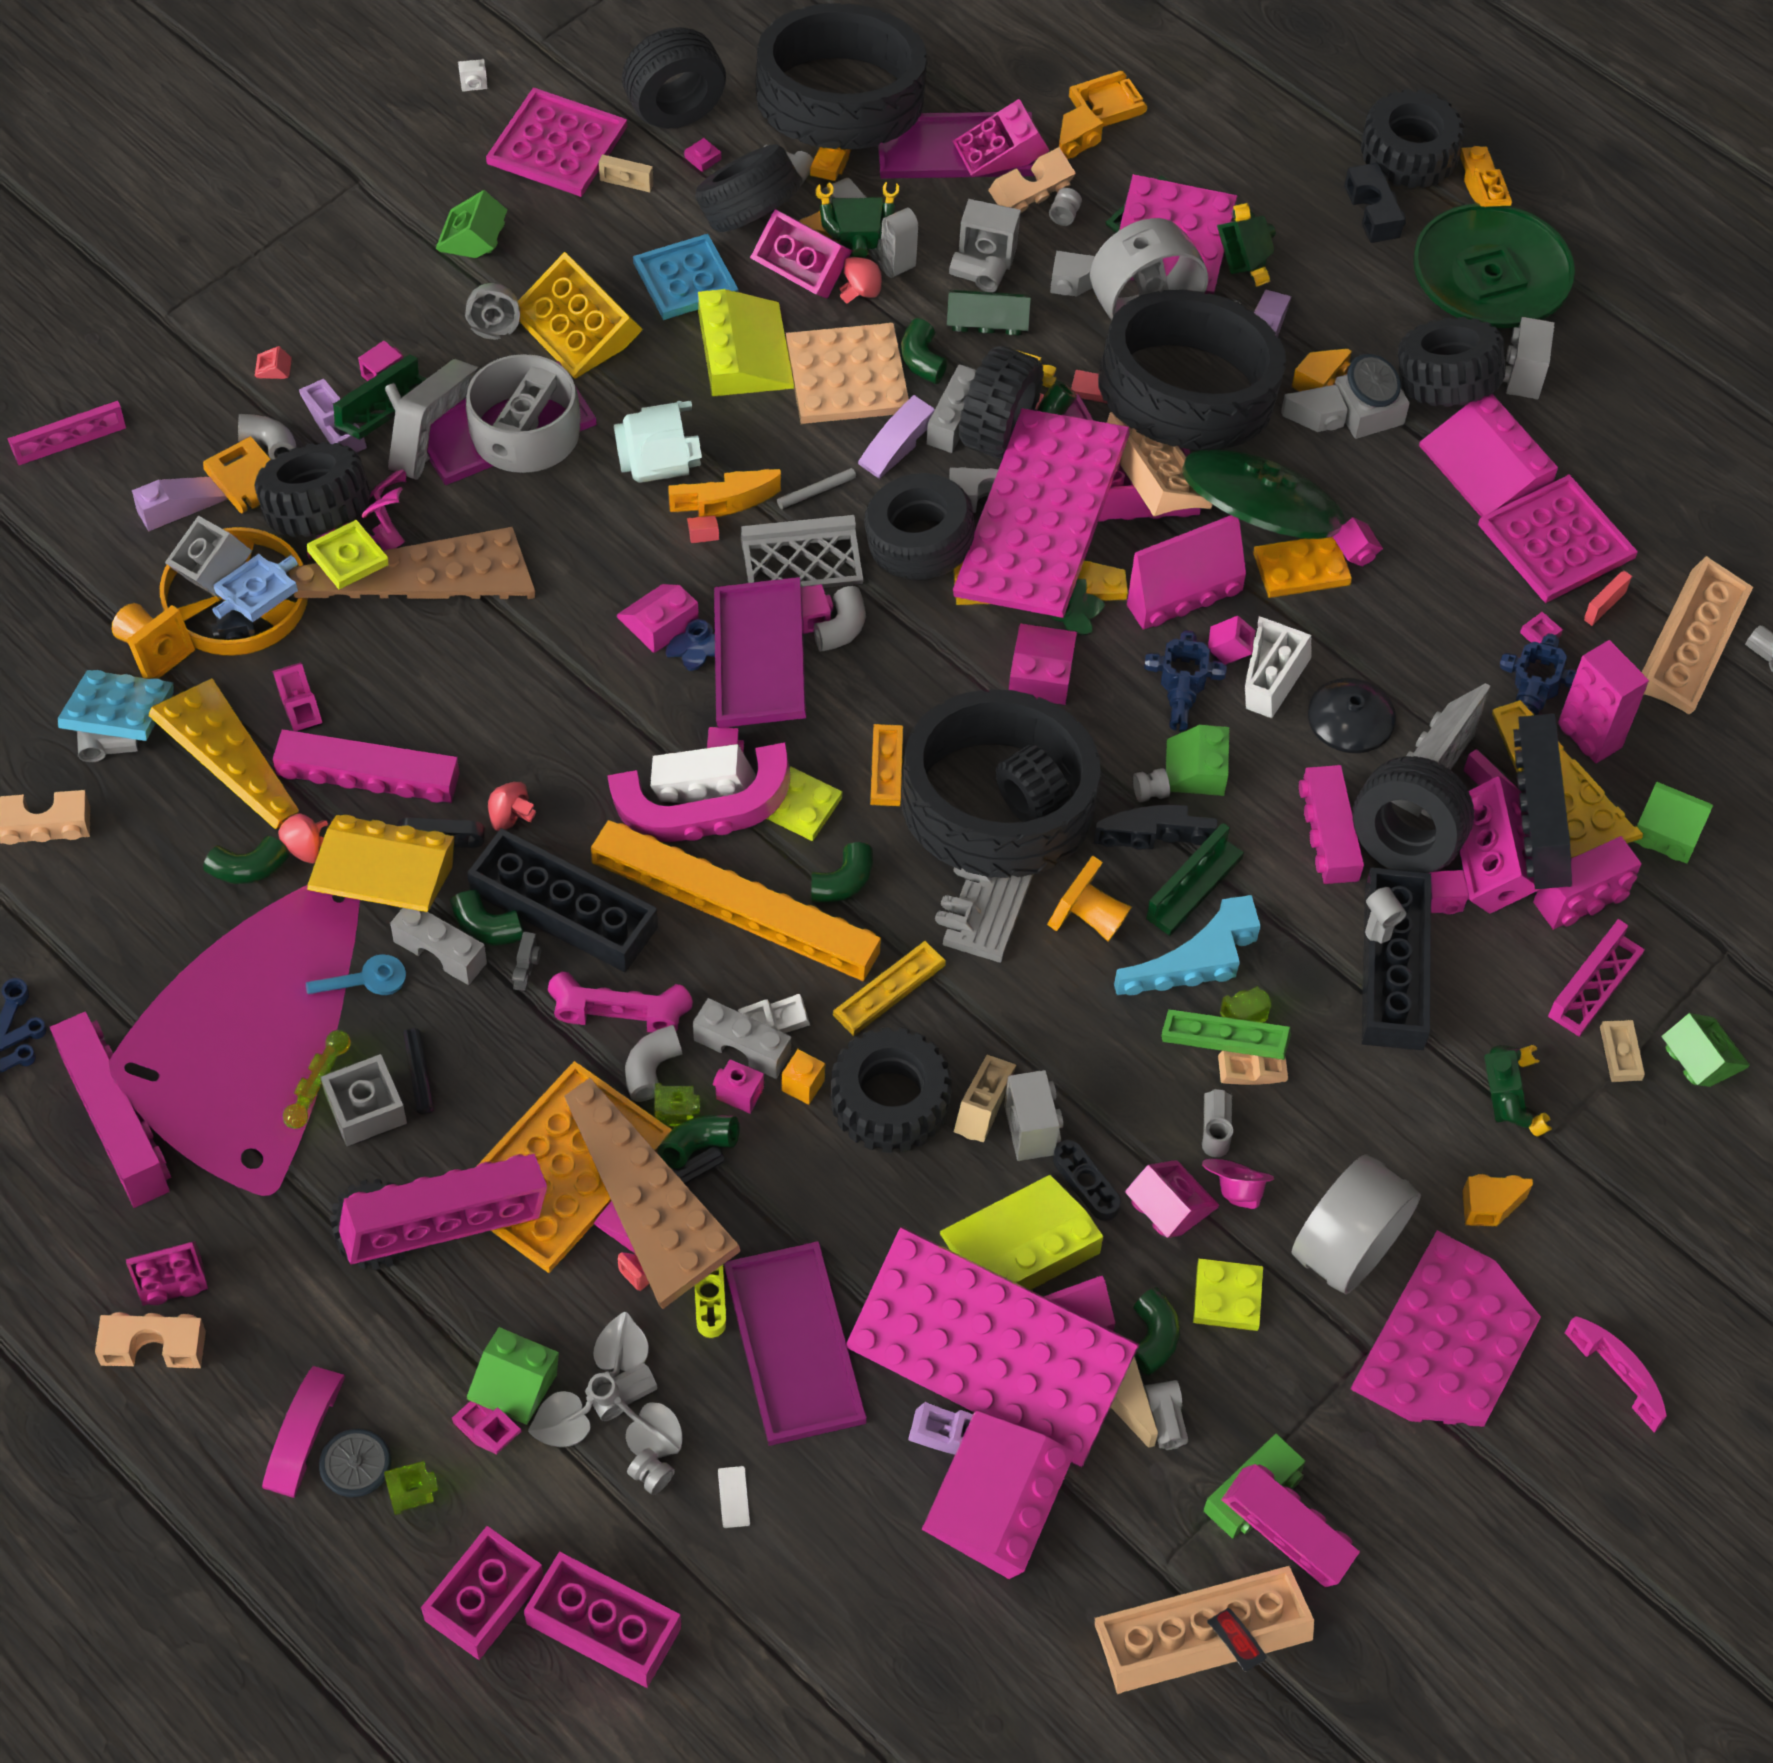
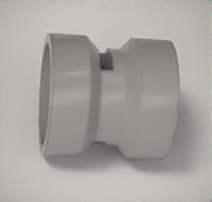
M1070 188L1060 189L1055 197V202L1049 210V216L1052 221L1062 226L1072 224L1076 217V212L1082 203L1080 194Z
M1164 768L1155 769L1148 775L1144 772L1133 774V787L1138 802L1149 801L1151 797L1162 799L1170 796L1169 779Z
M651 1448L641 1451L631 1462L627 1470V1474L634 1480L643 1482L644 1489L653 1496L658 1494L669 1483L675 1472V1469L668 1463H661L658 1460L657 1454Z

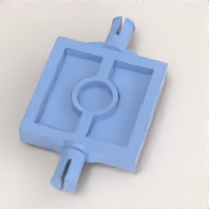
M258 554L213 585L215 593L225 600L213 608L215 616L221 619L231 610H236L253 622L297 592L296 582L286 575L289 570L298 565L296 559L290 555L279 564H275Z

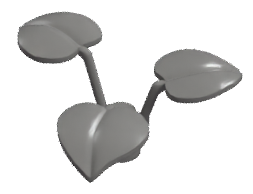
M623 1312L615 1317L603 1329L594 1346L593 1354L597 1366L602 1370L613 1371L610 1373L608 1371L599 1373L591 1378L588 1384L590 1395L586 1397L587 1403L584 1408L580 1398L571 1392L561 1391L549 1396L540 1406L534 1421L528 1428V1432L535 1439L555 1447L576 1445L584 1440L590 1432L591 1424L585 1414L591 1410L593 1402L601 1406H610L616 1403L634 1420L627 1428L626 1441L628 1447L635 1455H638L646 1448H651L658 1458L677 1454L681 1450L683 1443L682 1429L677 1417L668 1407L660 1403L650 1402L644 1405L638 1416L619 1397V1387L613 1378L619 1375L620 1369L627 1371L642 1362L645 1363L649 1353V1345L645 1334L627 1312Z

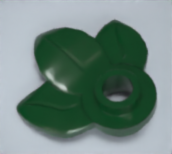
M1077 579L1064 618L1050 615L1055 621L1063 622L1068 631H1075L1078 635L1092 633V625L1089 619L1096 617L1105 607V603L1101 599L1086 593V579Z

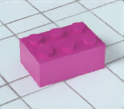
M775 209L750 258L812 293L828 299L844 268V261L846 258H849L852 250Z
M1622 836L1571 858L1572 886L1540 889L1537 891L1533 903L1553 930L1562 925L1568 927L1588 913L1594 915L1612 902L1617 904L1624 901L1630 895V889L1637 879V873L1642 863Z
M486 1526L422 1605L421 1609L424 1620L462 1649L480 1660L544 1578L542 1564Z

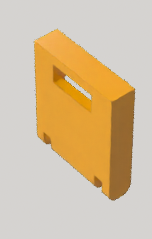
M1124 71L1105 75L1069 88V98L1075 107L1078 108L1084 104L1090 110L1085 102L1089 101L1093 107L1092 112L1103 122V127L1142 115L1147 111V105L1143 102L1142 96L1129 78L1126 79Z
M251 436L203 461L204 471L241 514L247 511V505L243 501L245 498L247 504L252 509L260 505L254 486L255 479L259 470L262 467L265 468L266 463L271 459ZM243 455L242 458L230 463L227 466H224V464H226L227 462Z

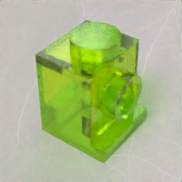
M1258 986L1249 991L1246 989L1241 990L1232 999L1229 995L1223 997L1220 1014L1226 1018L1262 1023L1268 1019L1271 1000L1264 990H1260Z
M655 1083V1118L666 1126H678L689 1119H693L694 1114H700V1095H694L693 1086H662L661 1083Z
M424 1461L384 1472L395 1515L401 1514L402 1510L434 1502L432 1492L439 1490L434 1471L427 1472ZM412 1487H418V1488H419V1489L412 1490V1491H409V1492H408V1490H409L410 1488H412Z

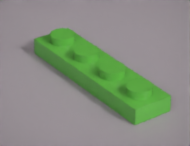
M1168 1009L1161 1037L1162 1041L1167 1043L1285 1060L1291 1037V1029L1288 1026Z

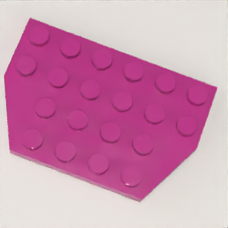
M1437 1230L1352 1384L1351 1390L1408 1421L1434 1420L1443 1421V1424L1455 1425L1457 1423H1464L1468 1426L1484 1427L1541 1316L1495 1260Z

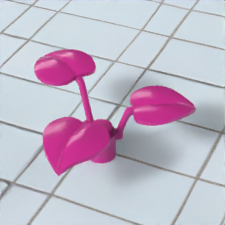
M404 469L392 473L371 490L370 498L374 495L376 502L370 505L361 515L365 518L375 511L381 524L372 529L375 535L370 536L376 543L378 542L383 550L397 548L405 542L392 524L384 506L391 503H399V495L403 490L402 487L390 491L382 498L380 497L385 487L398 482H406V472ZM335 529L328 530L327 533L320 534L316 539L334 531Z

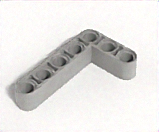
M844 178L832 184L834 189L829 197V201L831 203L832 198L866 197L851 179ZM827 187L823 188V194H828ZM907 207L885 217L882 220L881 239H878L877 248L868 249V254L890 278L916 266L918 221L910 208Z
M453 359L400 399L394 419L388 465L390 471L396 472L404 469L406 476L415 480L421 476L426 461L431 424L467 396L468 386L475 374L481 369L480 367Z

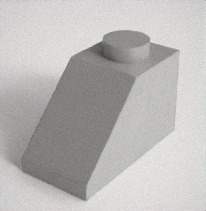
M1056 251L1050 293L1077 297L1092 289L1090 270L1095 256Z
M1336 384L1285 394L1281 413L1285 418L1316 432L1344 427L1348 409Z

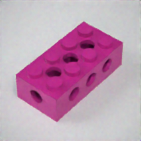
M1497 776L1469 791L1475 811L1474 824L1460 850L1470 901L1489 914L1540 890L1534 887V877L1527 878L1526 859L1532 858L1525 855L1524 837H1528L1529 834H1524L1522 830L1521 815H1524V812L1520 811L1519 790L1501 776Z

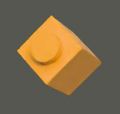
M798 1049L782 1072V1091L809 1105L825 1081V1063Z

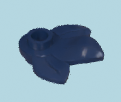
M702 619L691 621L687 625L685 633L676 635L670 641L666 649V656L682 657L684 666L689 671L699 669L706 662L707 656H715V634L712 626Z

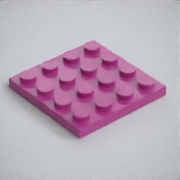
M533 87L487 154L486 161L488 165L582 197L599 171V160L602 154L609 156L627 129V119Z
M1133 174L1119 230L1137 221L1151 218L1167 219L1177 224L1189 236L1203 258L1208 272V284L1205 294L1210 293L1214 295L1224 255V248L1217 225L1232 221L1231 212L1236 204L1237 195ZM1180 256L1163 258L1166 276L1172 271Z
M1570 474L1481 517L1478 523L1479 527L1545 603L1635 559L1638 552Z

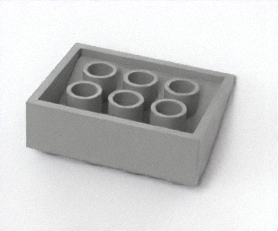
M1485 683L1448 703L1442 713L1437 711L1429 725L1432 728L1428 733L1422 732L1415 745L1418 748L1414 753L1409 751L1406 756L1431 759L1451 770L1475 735L1491 686ZM1391 801L1417 817L1424 810L1421 806L1410 801Z

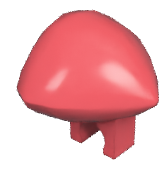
M862 257L846 258L844 261V274L848 282L840 287L842 292L840 297L846 304L858 295L867 298L877 297L882 286V275L879 266L872 260Z
M506 783L497 787L490 794L488 812L491 825L495 831H499L501 828L506 830L513 827L518 817L531 823L536 810H533L534 804L528 802V791L524 783Z
M295 814L281 825L278 831L279 840L296 858L313 864L316 862L319 848L324 839L322 836H319L322 827L328 826L327 820L315 823L304 814Z

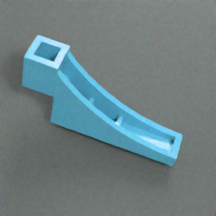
M1252 895L1222 899L1219 912L1209 924L1191 940L1157 959L1117 969L1114 982L1116 994L1137 995L1142 991L1155 989L1165 991L1175 986H1196L1202 982L1214 980L1224 982L1236 977L1240 961L1235 945L1246 946L1252 942H1257L1260 930V922Z

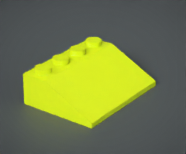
M727 289L699 291L698 314L712 397L794 389L779 302Z
M1051 1175L940 1231V1235L951 1251L1029 1290L1100 1254L1103 1242V1235L1087 1211Z

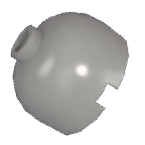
M487 283L474 289L468 297L465 317L475 334L486 339L496 340L501 339L499 335H506L507 333L510 335L514 332L519 324L520 306L517 296L511 289L502 284Z

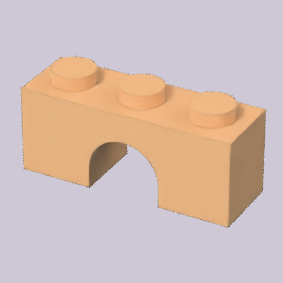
M1060 147L1038 157L1031 168L1036 177V182L1024 179L1017 168L995 179L988 191L997 205L1019 209L1022 213L1029 207V204L1033 202L1039 204L1045 201L1050 196V193L1058 192L1062 188H1069L1071 186L1070 181L1076 173Z
M85 790L54 792L52 807L40 814L29 812L24 795L0 796V844L12 845L18 842H46L55 839L76 840L81 837H90V804Z
M115 1312L111 1315L100 1316L95 1354L101 1366H134L137 1351L147 1343L157 1342L163 1345L162 1355L167 1367L201 1368L206 1331L202 1319L190 1314H181L178 1317H164L157 1313H148L144 1316H130L127 1313Z

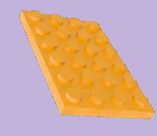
M575 1061L479 1163H496L505 1161L514 1155L521 1154L526 1156L535 1153L547 1185L539 1219L491 1231L548 1273L558 1265L593 1226L596 1219L611 1202L610 1196L564 1096L588 1078H591L656 1153L665 1136L672 1130Z

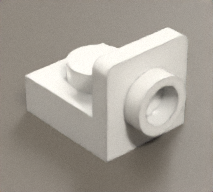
M484 59L458 62L462 91L488 89Z

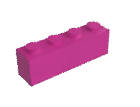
M1341 765L1306 768L1303 780L1299 781V794L1306 801L1304 816L1306 822H1310L1312 828L1310 830V844L1317 851L1315 858L1317 873H1322L1324 884L1360 881L1364 863L1358 837L1354 829L1353 815Z
M1254 1464L1243 1468L1221 1501L1321 1585L1328 1587L1339 1584L1360 1553L1352 1545L1353 1541L1341 1531H1335L1326 1524L1327 1520L1320 1512L1307 1508L1300 1502V1496L1294 1490L1282 1487L1274 1480V1474L1266 1467Z

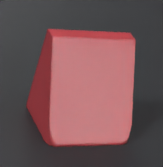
M280 346L258 354L255 377L268 379L289 378L292 360L290 355Z
M715 515L687 518L691 543L719 540V527Z
M621 1252L618 1255L619 1271L637 1291L643 1290L649 1285V1282L636 1254Z

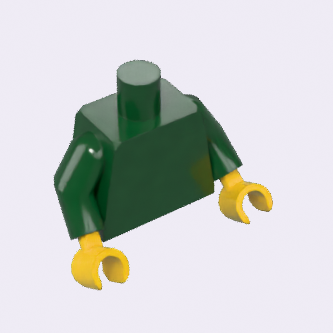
M829 182L827 184L828 194H823L819 184L815 189V193L822 201V204H819L822 227L838 243L852 249L854 257H866L869 253L868 249H875L878 246V239H881L882 220L895 213L896 204L893 202L899 193V185L897 183L896 191L893 194L886 191L887 182L884 184L883 194L886 197L885 202H883V198H832L831 203L829 197L833 193V185Z
M1248 203L1234 205L1231 216L1236 221L1217 225L1231 274L1247 271L1255 281L1256 287L1270 282L1265 264L1267 258L1274 253L1271 238H1274L1276 230L1272 224L1267 223L1264 216L1255 217L1254 213L1250 211Z
M1505 1045L1494 1046L1489 1054L1484 1055L1496 1123L1508 1121L1523 1128L1529 1127L1532 1134L1537 1137L1552 1130V1127L1546 1124V1122L1550 1121L1549 1115L1542 1113L1533 1118L1531 1113L1526 1112L1519 1065L1526 1067L1538 1063L1539 1060H1536L1532 1055V1052L1536 1051L1537 1047L1530 1045L1519 1049Z

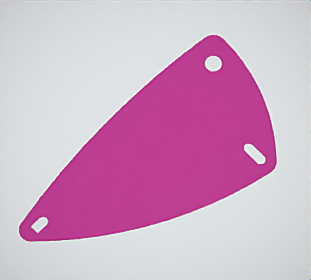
M308 885L260 910L201 953L144 1011L111 1056L108 1064L110 1075L123 1095L126 1093L132 1107L167 1143L189 1160L218 1178L261 1196L275 1193L284 1180L315 1104L322 1083L321 1076L325 1074L340 1020L346 988L308 994L306 982L348 975L356 937L360 900L345 897L343 902L337 903L333 900L332 894L307 890ZM130 1062L157 1071L159 1079L157 1081H149L127 1073L124 1067ZM250 1148L258 1150L263 1156L262 1165L256 1169L245 1167L241 1162L243 1151Z

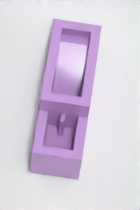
M325 379L299 389L306 406L330 444L340 443L343 446L352 448L356 453L367 448L364 437L359 440L335 427L333 403L340 400V397Z
M913 395L879 431L859 459L858 464L880 479L916 447V439L928 429V422L935 409Z
M924 1402L915 1411L908 1440L955 1455L973 1414L963 1410L953 1413Z

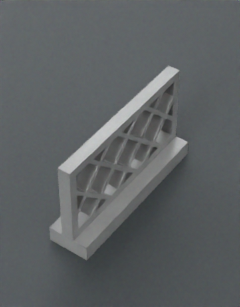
M854 515L741 526V545L744 553L748 583H754V578L760 571L772 578V580L782 579L781 576L790 568L800 575L802 587L822 584L823 588L863 584ZM850 539L851 548L846 554L834 547L838 540ZM810 543H819L824 547L817 557L805 549ZM789 545L796 550L789 560L777 552L782 546ZM761 548L768 554L759 563L750 556V549ZM829 551L840 558V561L834 568L822 561V558ZM800 554L812 561L805 571L793 564ZM772 557L784 564L777 574L765 567ZM846 562L855 568L856 576L845 577L837 571ZM816 565L828 572L824 579L816 580L809 575Z

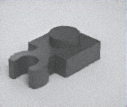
M523 932L517 954V965L512 977V981H514L513 989L526 991L533 964H539L541 946H537L535 933Z

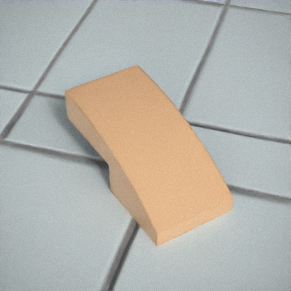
M1222 1051L1218 1055L1221 1083L1261 1085L1281 1083L1288 1080L1286 1057L1285 1060L1228 1051Z

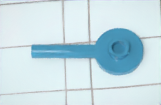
M385 954L376 955L366 961L361 973L306 982V990L308 994L365 985L368 990L375 994L390 995L402 988L405 982L406 971L403 964L397 958Z

